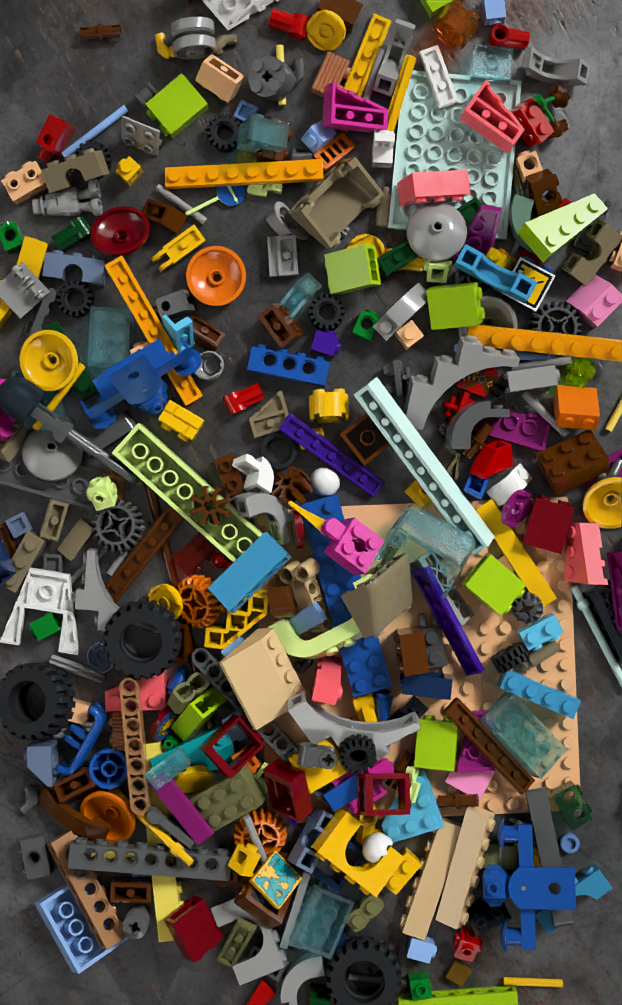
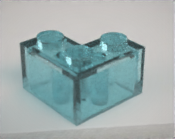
M253 114L239 125L236 149L256 153L262 148L280 153L287 148L290 124L283 123L281 119L274 118L270 120L264 118L261 114Z

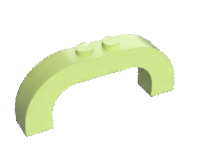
M372 574L353 582L355 589L358 584L368 580ZM353 617L341 625L307 641L300 638L288 619H283L268 627L274 628L287 654L304 659H317L326 655L332 656L339 652L338 649L350 647L356 643V640L363 637Z

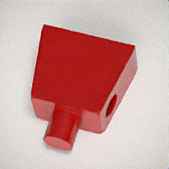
M49 114L36 140V143L42 146L37 157L47 163L52 153L60 155L77 128L61 118Z

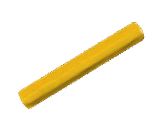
M405 55L388 109L387 131L395 130L416 62L414 56Z

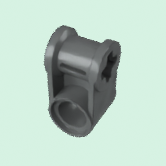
M302 742L299 746L297 764L307 768L331 769L337 764L336 751L331 746ZM327 754L331 755L329 760H325Z

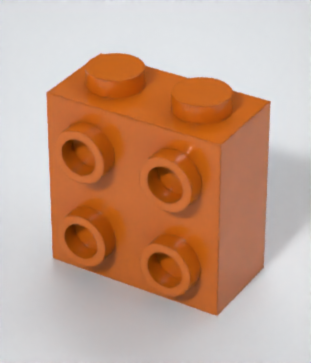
M557 385L553 398L556 427L596 430L600 418L597 388Z

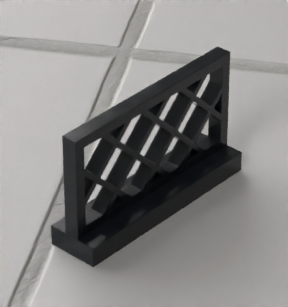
M598 585L582 592L584 598H587L590 604L589 608L617 663H622V634L616 631V623L614 624L613 622L615 617L610 616L608 612L610 605H613V602H611V587L608 585ZM600 589H610L608 600L601 597Z

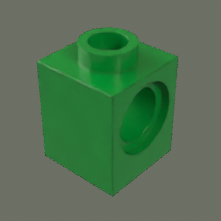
M12 221L2 223L0 225V240L5 252L10 255L20 251L24 237L19 225ZM10 232H15V238L12 241H8L7 235Z
M368 309L366 312L362 310L352 335L370 342L375 331L373 326L380 320L377 317V313ZM369 320L372 323V327L366 330L362 328L361 322Z
M51 612L30 623L31 628L29 630L33 638H37L40 641L61 630L62 625L56 614Z
M428 971L408 973L413 1001L432 998Z

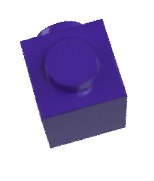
M317 330L310 351L333 358L334 354L338 355L342 343L338 342L339 337L336 336L337 333L330 330H325V332Z

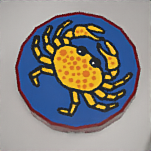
M291 510L293 544L295 550L303 549L305 542L301 541V537L304 536L302 515L296 510Z
M169 706L163 708L157 715V718H159L157 722L153 721L151 724L150 736L157 741L165 739L168 734L174 731L171 726L182 713L175 714Z

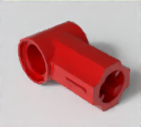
M273 8L268 25L271 28L287 32L293 38L304 40L307 34V23L310 18L301 13H294L293 15Z
M498 24L492 29L488 42L493 48L507 47L525 50V48H528L530 32L511 29L503 24ZM495 33L501 34L503 39H497Z
M258 383L223 397L231 416L265 399Z

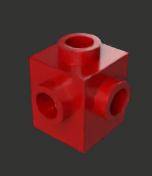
M462 926L460 932L456 933L453 939V957L472 963L476 954L482 950L483 941H481V936L476 937L473 929Z

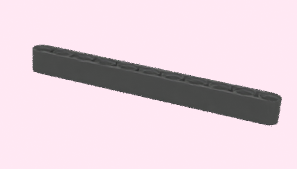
M203 646L195 648L191 657L192 662L235 709L248 720L242 706L236 702L237 697L233 689L225 690L222 687L223 682L228 681L219 661L207 648ZM202 651L206 654V659L198 661L195 658V654ZM217 666L220 669V673L213 676L209 673V668ZM272 720L266 724L274 727L271 733H265L263 731L264 726L257 729L256 731L260 733L275 752L287 764L291 765L288 758L292 754H298L299 747L280 726ZM280 739H285L287 745L284 748H280L276 745V742ZM330 782L324 791L316 790L314 793L329 810L334 812L323 793L335 787Z

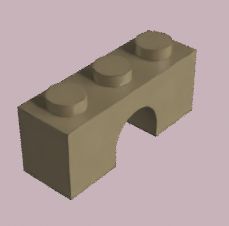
M94 148L82 151V156L77 157L74 154L65 157V162L59 163L57 160L48 163V168L41 171L49 193L75 186L72 180V173L75 168L82 173L85 181L110 174L102 150L94 151Z
M599 219L595 221L585 235L592 242L591 252L584 257L573 252L561 268L575 280L586 286L594 279L596 272L607 261V257L618 246L622 238L620 233Z
M33 530L27 531L11 559L16 574L2 586L15 593L21 591L29 569L35 560L40 557L49 540L40 538L39 534Z

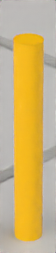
M503 977V985L562 988L563 980Z

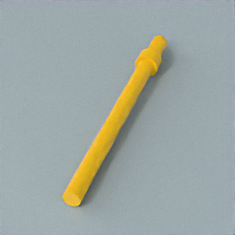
M117 787L107 789L110 793L122 798L130 807V799ZM133 813L170 849V852L175 857H179L187 866L194 862L184 851L183 846L178 842L175 843L156 824H152L150 820L148 821L145 814L137 815Z

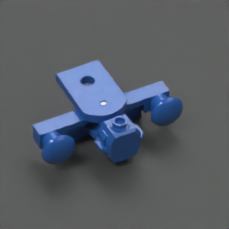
M183 337L180 339L186 349L176 355L173 351L168 353L160 339H157L105 370V373L92 380L101 395L98 397L100 403L90 408L83 400L80 401L85 413L89 416V423L96 429L109 427L117 416L114 405L124 399L129 404H132L134 408H139L145 413L161 412L163 406L167 404L166 390L168 386L160 376L173 368L178 374L184 376L195 373L202 362L200 353L190 349Z
M502 819L497 829L498 843L503 850H505V843L519 844V867L512 874H508L500 865H488L483 871V899L489 906H501L503 902L511 897L515 905L521 910V928L507 927V922H504L501 927L500 942L506 953H508V946H522V949L536 950L535 909L576 910L575 867L534 866L532 823L504 825V819ZM553 882L558 883L561 887L560 891L556 894L549 891V885Z

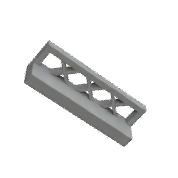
M430 549L421 557L410 562V573L412 574L417 569L429 566L425 560L429 557L432 561V567L430 566L461 626H463L475 614L455 590L457 588L433 550ZM438 574L443 578V583H440L438 580ZM449 591L453 593L454 600L450 598ZM460 608L466 613L464 618L460 613Z
M303 869L301 872L302 880L297 885L281 935L280 948L287 949L289 945L301 950L303 949L323 886V882L319 880V884L311 887L308 883L311 873ZM310 892L314 898L313 902L305 906L303 903L304 895ZM305 911L308 917L307 921L299 925L297 916ZM296 930H299L302 936L300 943L290 940L292 933Z

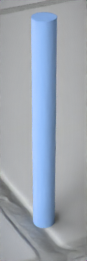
M125 105L121 106L61 152L62 155L67 157L74 154L76 149L80 148L81 143L84 145L86 144L85 141H91L126 114L128 109Z

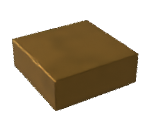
M455 958L445 973V977L463 987L472 972V968Z

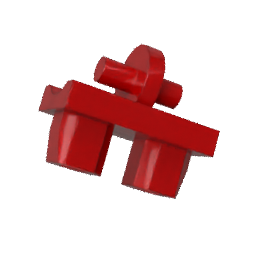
M458 391L456 397H450L449 403L443 401L442 406L447 408L444 415L449 416L447 425H449L453 416L462 407L477 401L470 396V393Z

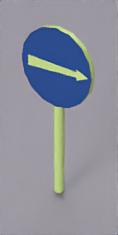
M245 186L217 187V197L185 212V215L188 216L218 200L228 206L238 205L245 197Z

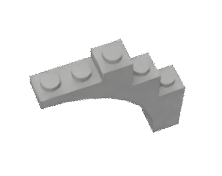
M475 336L459 337L454 359L448 355L435 356L430 379L424 375L410 376L403 413L415 429L423 430L427 416L435 402L458 380L486 368L500 366L518 367L520 359L515 351L510 349L500 351L491 346H484L483 348L482 343Z
M89 548L83 556V565H86V572L82 573V584H85V586H79L73 592L72 603H75V609L99 611V613L95 614V625H98L97 631H105L107 622L119 607L113 602L102 580L98 561V548ZM138 622L129 625L124 634L126 646L135 654L153 655L161 646L162 639L159 631Z
M305 690L287 700L289 713L311 743L317 744L331 736L337 746L341 747V742H345L346 737L351 739V735L354 734L356 738L357 734H361V738L366 735L368 740L371 738L375 744L376 760L390 753V744L397 743L401 738L413 734L421 728L419 717L415 711L401 718L388 721L361 722L342 718L325 710L312 700Z

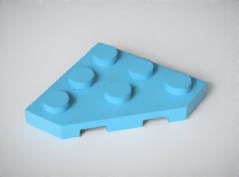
M426 769L420 770L416 782L421 785L416 803H412L410 815H386L382 823L384 834L390 837L393 843L444 827ZM398 797L394 798L390 809H398Z

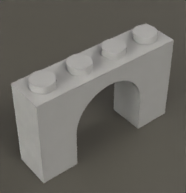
M254 889L251 897L263 905L265 903L264 896L257 889ZM232 898L211 908L217 927L238 920L240 917L254 921L263 933V946L261 950L254 956L241 960L232 966L240 986L284 968L287 957L284 949L280 950L278 942L280 938L277 931L267 928L234 903L235 898Z

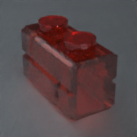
M199 532L172 560L188 576L191 573L196 575L203 568L201 564L205 560L209 562L217 555L215 552L217 547Z

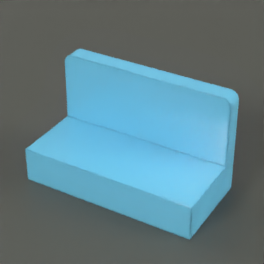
M167 315L162 316L163 327L178 353L186 349L180 339L182 337L190 348L194 346L193 322L189 317L174 324Z

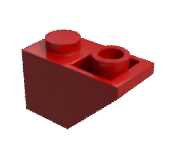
M499 439L485 444L471 466L470 474L480 479H487L490 475L504 472L505 469L512 467V445Z

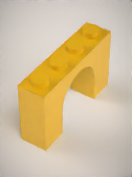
M340 808L311 847L317 851L315 855L323 862L328 859L331 862L329 866L336 872L340 873L342 870L346 873L344 878L353 885L355 882L360 884L358 889L367 896L371 893L377 897L405 857L388 845L386 849L388 854L381 856L377 862L372 863L368 861L360 866L349 865L345 856L346 846L362 823Z

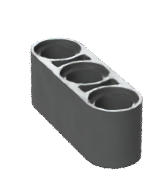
M128 410L116 416L115 421L109 427L96 429L85 437L105 450L127 436L137 424Z

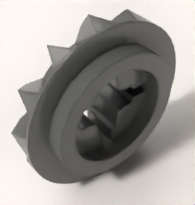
M524 592L519 599H515L512 602V615H515L518 621L525 622V624L534 623L543 613V603L533 593ZM524 604L533 606L530 609V614L527 611H521Z

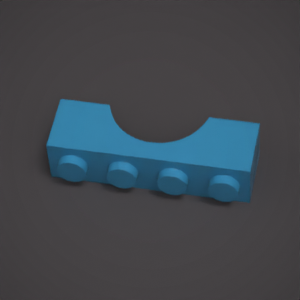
M466 244L453 265L457 269L524 304L529 300L538 283L521 273L512 272L498 266L483 253Z
M514 670L501 673L497 682L499 688L571 719H574L581 700L575 696L551 688Z
M595 864L585 867L582 873L575 877L576 896L588 895L597 900L613 889ZM535 909V917L548 935L557 929L554 928L550 910Z

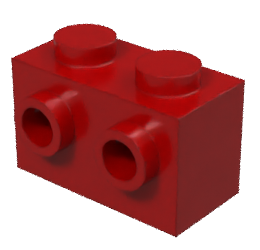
M534 98L520 102L511 110L525 129L521 137L527 147L542 143L554 132L540 107L534 101Z

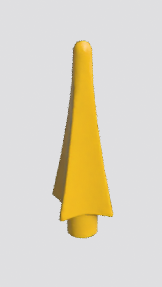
M292 501L288 502L289 506L304 516L321 532V525L325 521L324 519L308 512Z

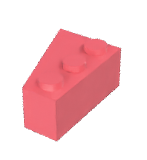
M486 79L464 109L459 120L508 154L525 129L510 109L507 110L501 102V97L495 94Z
M468 170L415 172L397 182L400 206L431 202L442 203L447 200L460 202L470 194Z
M570 522L566 537L564 581L608 585L607 579H604L602 567H605V561L601 560L600 556L602 541L599 524Z
M326 655L318 658L311 687L312 700L336 705V701L341 700L343 691L340 683L341 657Z
M167 669L164 670L163 674L159 676L154 675L151 679L141 677L142 709L162 710L168 706L166 693ZM132 681L125 682V686L128 689L135 688ZM120 684L110 687L105 691V711H121ZM127 701L129 708L134 709L137 707L135 702Z

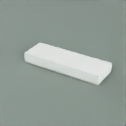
M436 45L419 51L421 62L439 110L458 103V98L439 46Z

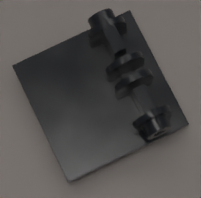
M482 901L469 908L467 912L469 914L468 920L476 937L512 919L504 902L501 906H489L487 902Z

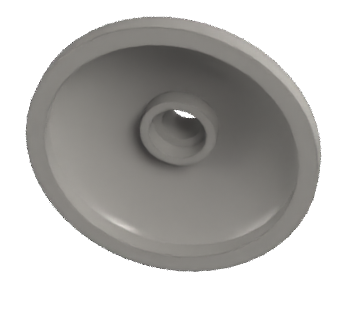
M428 203L421 206L412 214L407 225V239L410 247L418 256L429 261H444L454 257L464 246L467 237V226L463 216L457 209L445 203ZM440 225L441 229L437 230L434 226Z
M482 296L480 303L481 307L484 308L485 318L479 325H486L484 321L490 319L492 324L486 326L518 328L517 316L513 308L506 301L495 296ZM458 327L460 337H466L467 327Z
M42 426L39 432L36 430L31 432L22 448V457L26 468L37 478L46 481H58L72 475L78 469L83 456L82 448L67 438L62 443H59L54 439L52 430L46 426ZM50 445H54V446H55L54 449H49L48 447H49Z

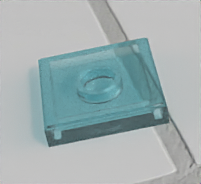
M474 44L470 81L485 82L487 79L489 83L510 85L513 48Z

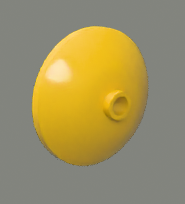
M42 330L32 334L24 342L20 352V367L24 377L43 391H55L64 388L73 380L78 368V355L73 343L67 336L54 330ZM53 357H56V359H57L56 363H53V361H52V358H53Z
M612 477L603 479L591 486L586 492L582 507L585 517L590 523L599 524L600 528L605 529L622 527V478Z

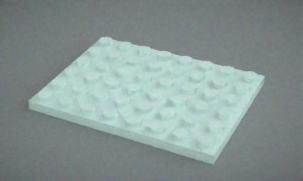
M413 70L398 117L388 229L407 231V225L412 214L421 206L428 204L400 206L397 182L415 172L468 170L470 194L460 202L447 200L442 203L457 209L477 197L481 205L501 207L502 212L496 240H506L515 145L507 154L459 119L486 79L490 83L491 89L496 95L498 94L501 97V102L510 111L520 103L522 81L449 74L458 103L439 110L425 71Z

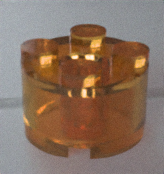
M453 0L445 5L432 23L433 31L435 28L439 32L437 34L438 38L452 48L461 46L460 49H463L479 27L477 22L479 16L475 12L463 7L460 1Z

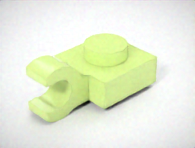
M281 183L248 185L247 194L267 198L268 192L282 194L283 186Z
M407 766L405 773H410L411 779L410 799L412 803H416L421 785L416 782L420 768ZM398 787L396 790L395 797H398Z

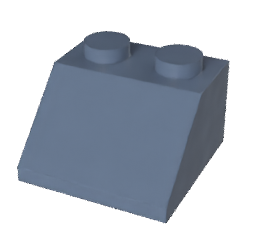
M58 739L34 740L24 750V761H27V767L48 787H52L59 779V773L55 770L56 766L59 765Z

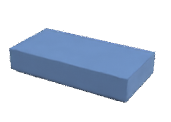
M317 601L297 612L296 616L288 618L298 635L327 619Z

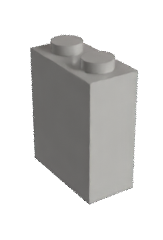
M555 365L509 371L501 375L503 387H505L504 395L552 388L558 385L557 381H560V373L555 368Z

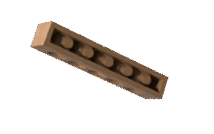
M65 831L47 842L46 845L101 949L108 950L127 937L123 932V922L118 920L116 907L112 902L109 903L106 897L108 895L107 890L103 885L99 884L97 880L99 876L96 871L82 870V874L78 877L75 869L68 868L66 851L70 848L71 839H75L78 836L75 832ZM89 883L92 889L89 894H86L85 886ZM97 901L101 904L98 912L94 910V904ZM108 918L110 926L108 929H105L103 923Z

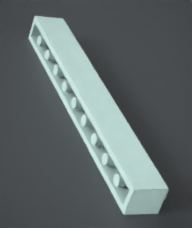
M377 377L358 390L354 396L472 556L487 548L495 536Z

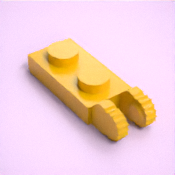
M192 225L163 246V249L155 254L151 260L154 263L166 254L169 256L170 259L158 268L162 273L203 245L206 240L197 227Z

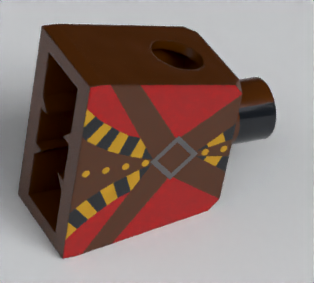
M486 368L471 373L458 380L454 385V388L482 399L489 392L499 398L505 387L495 382L499 373L494 368Z

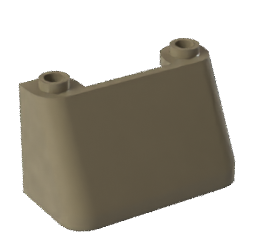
M352 157L334 165L324 175V181H318L288 213L325 248L333 249L341 242L340 233L364 209L369 207L371 209L375 208L381 202L380 198L384 193L357 158Z
M405 553L379 563L374 567L376 573L368 580L358 584L356 589L348 590L341 595L364 638L380 636L384 633L383 629L400 613L411 608L410 604L413 602L410 563Z

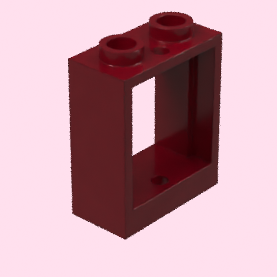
M233 714L199 747L220 772L229 779L237 774L265 746L261 741L263 737L258 731L251 730L248 726L250 722L243 715ZM237 724L252 743L228 765L213 746Z
M279 759L263 769L273 809L298 822L313 812L304 771ZM287 787L290 788L291 796L288 795Z
M357 773V815H410L412 806L410 799V773ZM373 779H398V809L373 810Z

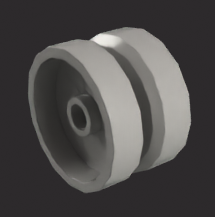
M187 17L171 23V37L175 40L172 43V49L175 57L187 60L201 59L216 53V40L212 37L215 33L212 19L207 17Z

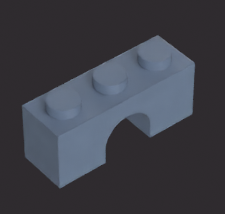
M52 250L51 253L46 252L42 274L44 278L66 281L67 272L73 267H79L83 272V283L105 287L107 270L104 265L108 263L103 260V257L91 255V258H86L80 253L64 255V252L59 250Z
M316 806L314 807L287 859L289 862L312 874L320 858L315 855L317 851L311 846L333 818V815Z

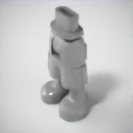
M90 180L88 188L79 191L77 187L64 188L61 191L49 193L45 196L41 195L38 199H32L34 215H64L70 217L80 216L82 211L92 212L95 216L102 215L103 207L99 199L101 198V191L98 180ZM81 199H91L90 202L79 203Z

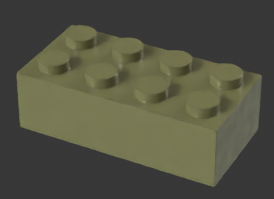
M246 764L231 779L223 776L187 796V798L211 829L216 831L261 806L267 796Z

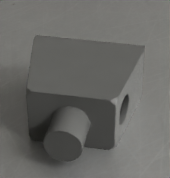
M185 289L155 299L156 306L152 307L157 317L162 319V316L167 315L170 320L198 312L193 294Z

